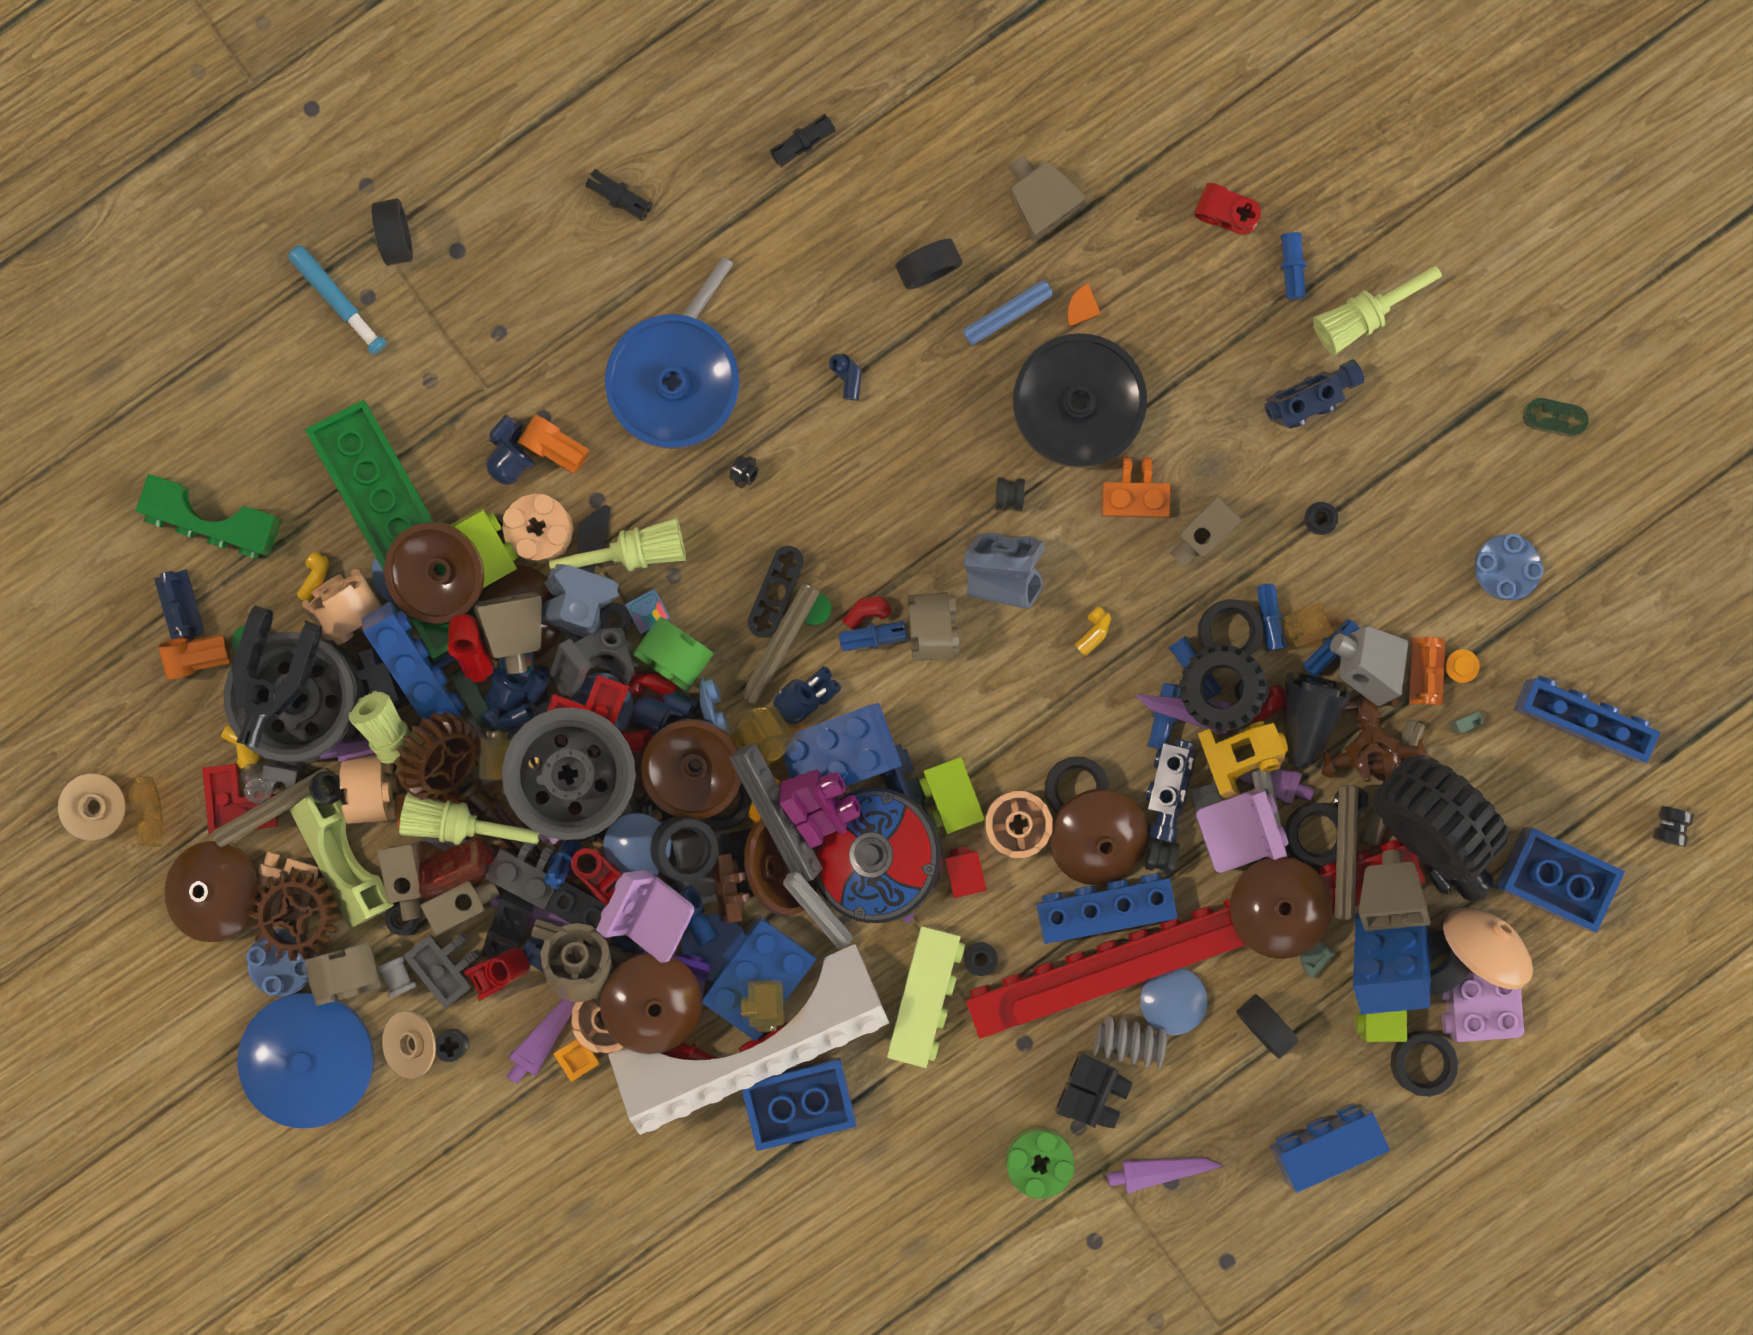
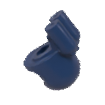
M507 414L490 431L489 441L496 448L487 458L486 469L495 481L504 485H511L518 480V477L527 467L532 468L535 462L516 444L521 434L520 430L524 425L515 417L511 418Z
M538 665L535 671H531L526 678H523L517 674H508L507 671L501 668H495L491 674L492 685L485 696L486 704L489 708H497L499 714L503 715L522 706L526 697L531 704L540 701L549 682L548 675L550 670L543 665Z
M823 666L809 677L806 683L794 679L781 689L773 702L774 711L778 718L787 724H798L811 715L819 705L827 704L841 690L840 684L836 680L830 679L832 677L830 669Z
M679 691L670 694L666 693L663 699L653 695L643 696L635 703L632 709V723L637 729L650 730V733L654 736L660 729L672 723L675 715L690 716V714H695L700 702Z

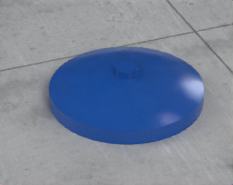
M660 315L638 323L628 330L617 342L606 367L605 389L613 414L632 436L654 447L681 449L706 441L716 434L730 418L739 394L738 366L733 352L725 339L708 324L685 315Z
M312 992L291 994L265 1006L248 1024L238 1050L239 1078L250 1102L272 1121L293 1128L321 1127L346 1115L359 1103L367 1091L374 1070V1048L371 1036L358 1014L342 1001L335 998L333 1002L316 1006Z

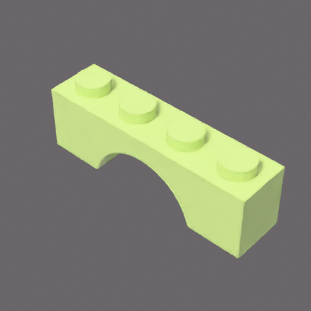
M328 788L323 790L325 793L329 794ZM310 795L289 810L328 887L334 888L335 893L333 897L335 900L340 901L338 907L351 929L380 915L394 905L393 903H388L385 887L380 877L367 872L354 857L347 840L346 820L341 800L339 799L332 805H322L316 802Z

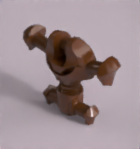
M1360 693L1356 697L1350 698L1343 712L1358 710L1356 723H1359L1362 732L1359 733V736L1355 738L1350 746L1345 747L1346 753L1330 758L1329 753L1324 752V765L1321 774L1333 779L1336 774L1335 770L1350 766L1352 770L1360 773L1365 782H1371L1370 775L1384 773L1385 779H1387L1393 772V769L1401 763V758L1425 755L1429 759L1431 756L1424 747L1423 738L1419 739L1418 746L1401 745V740L1390 737L1388 734H1384L1382 729H1379V722L1383 718L1381 713L1378 712L1377 707L1391 705L1396 709L1397 703L1400 700L1399 697L1381 706H1377Z

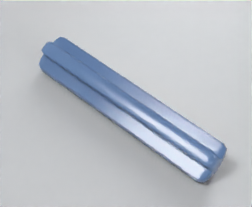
M1045 280L1038 282L964 328V337L970 345L976 344L1052 296L1050 286Z

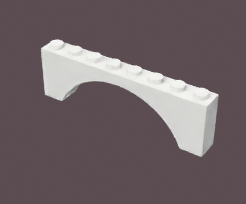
M854 944L825 957L819 981L800 1012L775 1035L748 1050L711 1060H682L660 1053H637L624 1047L619 1051L608 1054L628 1118L641 1135L645 1132L654 1131L661 1125L674 1119L688 1116L692 1111L710 1103L719 1102L724 1097L741 1089H748L755 1083L770 1076L779 1075L786 1069L799 1063L813 1060L817 1055L828 1050L844 1046L849 1041L866 1033H873L880 1027L889 1024V1021L865 963Z

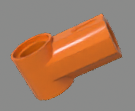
M537 414L534 415L518 441L520 445L542 458L544 456L573 474H576L581 468L590 451L561 433L557 426Z
M224 633L189 641L187 638H177L158 645L167 679L183 678L192 675L196 670L231 662L229 645Z

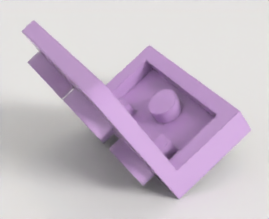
M1256 788L1202 807L1196 811V819L1215 871L1223 873L1265 857L1276 860L1287 856L1284 846L1288 845V839L1283 827H1277L1273 815L1277 813V807L1271 794L1266 795L1264 790Z
M650 870L626 872L617 880L615 892L609 904L601 913V920L596 931L605 938L627 935L649 954H652L659 962H668L694 913V906Z
M1469 972L1466 978L1454 989L1440 994L1441 999L1445 1000L1446 1013H1442L1443 1032L1445 1034L1448 1033V1038L1453 1041L1465 1042L1519 1038L1524 1034L1521 988L1514 990L1501 988L1487 982L1474 972Z

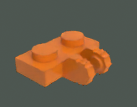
M1123 456L1122 482H1103L1102 517H1170V484L1151 483V457L1143 458L1141 464L1142 483H1130L1132 461L1130 457Z

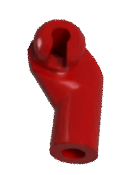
M881 596L861 598L851 608L842 622L850 629L856 630L865 617L877 616L880 619H886L891 614L892 607L887 603L886 598Z
M635 672L628 686H630L629 691L639 696L642 694L644 686L665 695L666 693H674L677 685L672 680L670 681L655 672Z
M1275 685L1269 688V696L1265 703H1263L1261 712L1252 719L1248 726L1269 718L1284 707L1285 694L1281 686Z

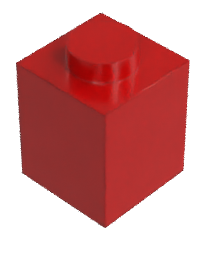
M969 846L949 850L951 856L944 858L953 898L987 891L978 851L970 852Z

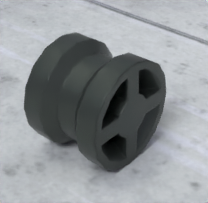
M1005 477L997 478L996 510H1003L1008 507L1018 512L1023 511L1024 478H1017L1015 481H1007Z
M1152 837L1147 851L1145 869L1152 871L1157 868L1163 870L1164 874L1172 875L1178 857L1179 843L1170 842L1166 844L1162 843L1160 839Z

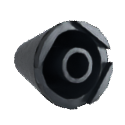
M1293 672L1287 673L1285 679L1284 736L1288 746L1285 757L1289 758V764L1307 768L1308 764H1315L1351 698L1353 690L1345 685L1344 691L1335 688L1337 682L1319 676L1313 677L1304 673H1300L1299 678L1294 679Z

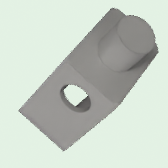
M1369 626L1362 627L1347 636L1339 633L1332 639L1330 650L1341 656L1339 676L1343 681L1377 706H1381L1401 696L1408 648L1407 640Z

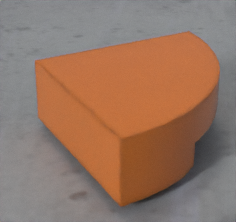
M1089 283L1079 288L1070 300L1067 311L1069 328L1101 315Z

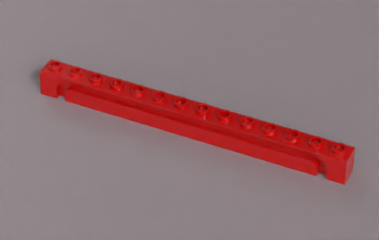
M1395 839L1381 844L1382 851L1370 854L1368 850L1356 853L1355 906L1360 905L1365 869L1368 866L1382 865V853L1384 851H1400L1403 862L1415 863L1420 883L1425 882L1416 855L1412 854L1401 841ZM1336 862L1317 867L1318 874L1323 878L1330 892L1332 914L1335 913ZM1230 898L1223 900L1224 907L1211 910L1210 906H1206L1192 911L1193 918L1181 922L1179 917L1159 923L1161 927L1159 930L1148 933L1147 928L1132 932L1128 934V941L1117 944L1116 940L1113 939L1098 944L1096 946L1097 952L1085 955L1083 950L1065 956L1066 962L1057 966H1053L1052 962L1041 964L1033 968L1034 974L1023 978L1020 973L1010 975L1001 979L1003 984L1001 986L990 989L989 984L970 990L971 996L965 998L979 1039L1246 945L1233 927L1230 917ZM1287 902L1281 903L1279 906L1280 914H1288L1290 905Z

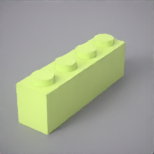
M924 925L920 926L887 1058L927 1068L928 1060L935 1061L939 1042L934 1041L936 1029H943L948 1009L942 1008L945 995L952 996L956 982V976L951 975L954 962L960 964L965 944L959 943L960 935Z

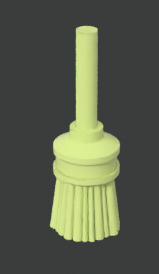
M1433 266L1385 295L1379 293L1373 296L1363 290L1358 296L1349 298L1346 302L1347 304L1314 317L1313 328L1323 347L1334 356L1361 335L1368 336L1377 328L1381 329L1384 327V314L1390 311V306L1441 278L1442 274L1437 266Z
M675 517L641 530L639 527H634L633 530L628 531L620 530L617 542L610 543L609 548L549 560L550 570L555 568L556 564L579 568L613 560L614 564L622 563L628 571H633L635 568H647V564L686 561L678 519Z
M373 691L371 694L365 695L364 698L358 699L352 711L348 713V718L369 741V747L376 753L380 762L385 764L395 763L394 760L400 756L397 748L405 743L403 736H409L412 732L409 731L407 724L400 719L389 695L384 694V692L381 693V691Z
M408 792L401 811L399 834L401 836L439 838L440 842H453L454 845H459L466 836L473 837L475 833L538 844L540 833L534 830L477 820V816L470 815L467 803L458 804L453 803L451 800H447L444 803L428 798L421 800Z

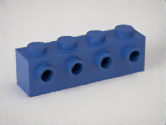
M390 601L361 619L364 634L421 719L422 717L430 719L434 712L442 714L445 711L463 717L462 710L465 709L461 698L456 691L452 693L445 685L448 682L445 674L438 664L432 665L427 657L430 653L420 637L418 639L414 638L409 630L412 628V625L402 610L397 612Z
M1543 676L1525 681L1513 711L1634 763H1648L1660 735V731L1649 727L1650 722L1636 716L1627 718L1618 714V708L1603 702L1597 705L1588 701L1589 696L1573 689H1569L1568 692L1556 687L1557 682Z
M1160 873L1140 876V883L1128 885L1127 879L1108 882V889L1095 891V887L1092 885L1074 889L1075 895L1062 897L1061 892L1041 895L1042 902H1037L1035 905L1043 943L1048 944L1177 919L1170 878H1161Z

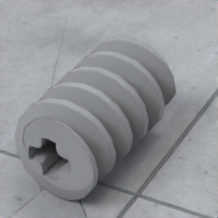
M1107 1015L1104 1021L1099 1024L1093 1047V1055L1096 1056L1100 1048L1103 1047L1105 1058L1107 1059L1110 1058L1115 1050L1118 1052L1119 1062H1122L1126 1055L1130 1054L1132 1065H1136L1139 1058L1143 1057L1145 1068L1148 1069L1153 1060L1157 1061L1159 1071L1166 1052V1030L1160 1028L1154 1035L1153 1027L1147 1024L1143 1031L1140 1032V1025L1136 1021L1127 1029L1126 1019L1123 1018L1114 1026L1113 1016Z

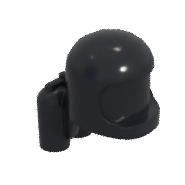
M1424 864L1423 866L1426 870L1425 874L1440 893L1450 894L1451 886H1453L1458 894L1468 901L1482 900L1492 891L1494 886L1493 876L1486 869L1475 880L1460 882L1458 879L1453 880L1445 874H1440L1430 865Z

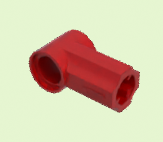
M461 614L454 616L449 622L448 653L457 659L467 679H471L474 683L485 681L494 672V664L479 634V621L471 615Z

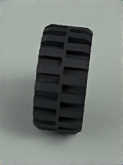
M1425 755L1406 757L1375 791L1373 804L1376 807L1377 815L1382 818L1383 824L1392 831L1393 836L1398 841H1401L1412 854L1414 853L1426 865L1433 867L1435 871L1447 875L1450 879H1458L1460 882L1475 880L1507 844L1508 829L1504 825L1502 816L1495 811L1496 808L1493 804L1487 801L1477 788L1469 784V781L1462 775L1456 774L1452 768L1440 764L1436 759H1428Z

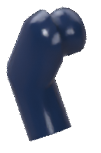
M834 354L829 360V367L844 381L843 399L859 401L862 377L860 367L848 355Z
M527 703L501 716L498 709L494 707L486 710L481 715V719L485 722L484 727L492 732L512 729L534 718V712Z

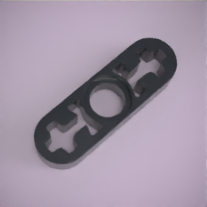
M784 546L776 551L748 618V627L756 637L768 638L777 631L804 565L803 556L793 546ZM789 552L794 554V560L798 562L796 567L790 566L787 571L786 577H793L791 583H788L781 577H772L774 570L781 574L783 563L779 559L781 556L787 557ZM772 583H780L786 590L784 598L778 602L769 600L766 595L767 587ZM761 601H764L770 607L780 608L778 614L771 610L768 621L772 623V627L770 629L764 628L763 632L757 631L758 625L754 623V619L756 617L762 618L766 610L764 607H759Z

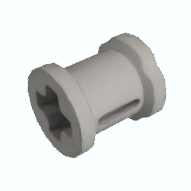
M403 956L377 967L378 973L383 975L390 992L387 994L389 999L417 987L416 982H411L403 964L405 962Z

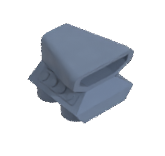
M999 533L978 534L966 549L964 568L967 571V595L1030 609L1043 589L1041 574L1034 568L1045 551L1043 541L1030 536L1010 538Z
M556 564L555 568H551L548 579L544 582L554 598L542 603L541 624L582 638L595 633L601 628L599 608L606 606L619 596L617 592L619 584L614 580L570 565Z

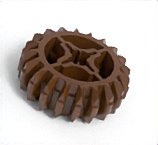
M446 711L442 714L434 712L430 719L422 717L420 726H412L413 732L409 736H403L405 743L397 748L400 756L394 760L398 767L394 773L398 776L402 787L414 797L421 800L428 798L433 801L435 799L443 801L447 794L454 796L457 787H465L464 781L467 777H473L471 771L479 765L476 758L482 754V751L479 749L482 741L477 735L478 731L462 716Z
M300 869L293 870L291 878L287 871H281L279 873L280 882L274 876L268 877L267 882L271 889L260 885L257 890L263 896V899L252 897L251 903L259 906L258 910L248 912L249 917L258 918V923H253L249 926L250 930L260 929L262 932L256 936L255 941L259 943L267 939L268 943L265 945L264 951L268 953L277 947L276 958L278 959L283 958L288 950L289 961H296L299 952L303 960L309 959L311 957L310 948L316 954L322 953L323 949L320 942L325 945H330L333 942L327 932L338 933L339 927L331 924V920H340L342 918V914L332 913V908L338 907L340 901L334 900L330 902L328 899L329 896L335 893L334 888L322 891L326 880L320 878L313 884L314 872L311 871L307 872L302 880ZM293 887L309 892L315 898L317 904L306 905L301 902L299 895L294 893ZM283 891L284 897L281 898L282 909L278 914L270 917L271 905L275 897ZM293 906H295L294 911L309 910V913L297 918V924H295V920H281V917L288 916L289 913L293 912ZM320 913L319 926L314 935L307 940L306 933L309 932L308 921L312 916ZM277 925L286 926L291 936L296 937L297 943L283 939L276 933L273 927Z

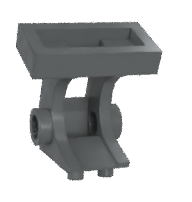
M622 628L599 629L575 643L568 639L559 644L549 678L563 697L573 700L579 697L588 670L596 667L601 670H611L623 684L629 685L631 677L635 675L634 668L638 667L636 659L631 660L633 656L630 640H625ZM604 655L609 660H602L599 656Z

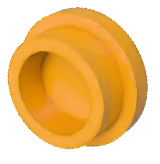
M1464 649L1451 653L1445 663L1447 675L1458 683L1472 681L1477 676L1480 668L1476 655Z

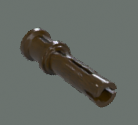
M478 777L470 781L455 797L458 802L463 801L467 803V806L477 816V820L518 827L501 809V801L498 798L493 799L480 785L481 780ZM500 838L515 854H519L524 842ZM535 845L526 860L535 864L540 859L542 851Z

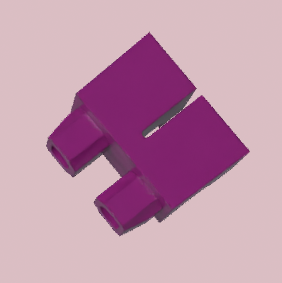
M815 769L781 782L780 805L794 825L796 824V828L810 848L822 844L823 837L835 831H838L840 834L846 833L847 822L860 816V803L855 796L851 795L841 800L838 799V795L845 793V783L838 772L822 776L820 771Z

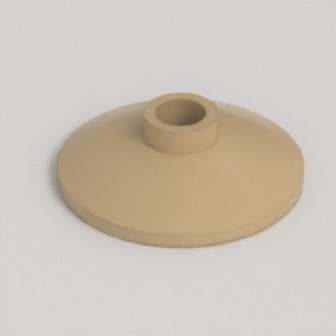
M84 774L74 778L64 787L58 800V815L64 828L71 835L87 841L104 839L113 834L120 827L126 812V801L121 788L112 779L101 774ZM93 801L100 803L101 808L98 813L91 811L90 806Z
M413 1011L396 1013L387 1022L383 1032L382 1047L390 1068L397 1075L407 1079L424 1075L430 1069L436 1052L435 1037L429 1023L423 1016Z

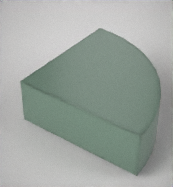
M1480 710L1450 721L1448 724L1452 733L1460 734L1473 729L1474 726L1483 724L1484 719Z
M1320 941L1314 948L1300 955L1301 965L1306 974L1312 979L1335 954Z

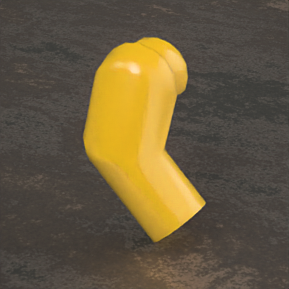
M312 552L305 561L306 566L312 569V571L297 592V596L303 601L308 600L311 602L314 599L312 591L324 583L330 565L326 556L322 557L319 552Z
M1097 606L1088 615V620L1093 622L1094 626L1075 644L1077 649L1085 656L1105 639L1112 620L1109 612L1106 613L1100 606Z
M228 723L221 734V738L236 745L238 767L245 771L252 770L255 764L258 763L260 755L251 751L244 744L237 743L238 738Z

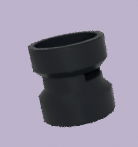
M1661 806L1658 815L1661 819L1660 825L1655 828L1652 838L1664 843L1686 847L1689 838L1686 832L1687 828L1693 823L1694 814Z

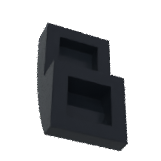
M504 891L499 899L495 917L488 930L481 954L493 958L511 948L520 949L535 905L519 896Z

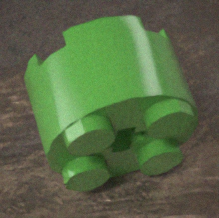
M661 616L655 621L633 653V655L650 665L670 681L672 679V682L686 692L692 687L714 654Z
M1031 1126L1020 1130L1009 1142L1006 1150L1005 1165L1011 1182L1021 1193L1035 1199H1046L1059 1194L1068 1186L1074 1173V1157L1067 1141L1059 1132L1047 1127ZM1039 1154L1041 1158L1048 1157L1045 1161L1046 1166L1042 1169L1031 1167L1035 1163L1033 1157Z

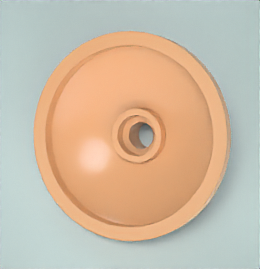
M1457 908L1447 915L1443 923L1446 940L1456 956L1476 975L1493 985L1511 990L1520 989L1530 981L1533 975L1531 956L1521 937L1507 922L1493 914L1475 908Z

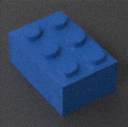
M880 703L859 708L777 739L790 778L818 769L822 776L838 772L843 778L846 787L902 766Z
M1523 827L1495 888L1585 931L1597 933L1625 871L1537 829Z
M1356 913L1353 989L1361 1015L1430 1008L1431 932L1429 925L1365 931L1359 913Z
M759 915L737 948L702 993V1003L754 1041H757L815 962L816 958L812 952Z
M841 1056L786 1069L779 1075L770 1076L755 1083L748 1089H742L757 1151L856 1127V1118Z
M1355 1103L1348 1104L1336 1111L1338 1115L1325 1120L1324 1117H1320L1307 1123V1129L1295 1134L1294 1131H1289L1276 1137V1143L1269 1147L1286 1184L1298 1193L1389 1152L1390 1149L1373 1112L1362 1105L1356 1107Z

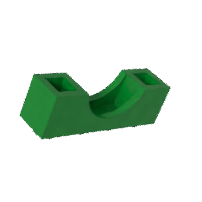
M151 474L147 475L135 512L145 515L143 522L163 528L165 522L177 526L176 533L190 538H195L196 533L208 536L206 543L226 549L228 543L240 547L238 554L256 560L259 554L270 556L282 519L244 505L236 514L228 519L217 522L205 521L192 508L187 487Z

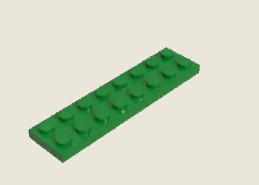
M364 399L304 430L384 572L387 552L396 537L414 525L434 521ZM439 563V572L445 574L446 567ZM471 608L466 614L475 617ZM408 615L433 661L448 654L449 622L427 623Z

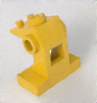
M1262 721L1253 723L1245 728V732L1220 741L1219 736L1211 729L1198 733L1219 794L1223 798L1228 799L1240 794L1235 781L1241 775L1260 768L1261 773L1277 771L1280 769L1282 762L1286 761L1287 742L1284 734L1277 732L1274 723L1265 725ZM1252 744L1255 756L1238 762L1234 750L1241 746Z

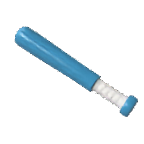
M304 246L294 247L288 254L289 261L337 312L343 321L350 323L354 330L358 332V335L365 340V343L368 344L367 350L369 353L375 355L386 346V340L375 335L371 328L368 327L359 316V311L347 299Z

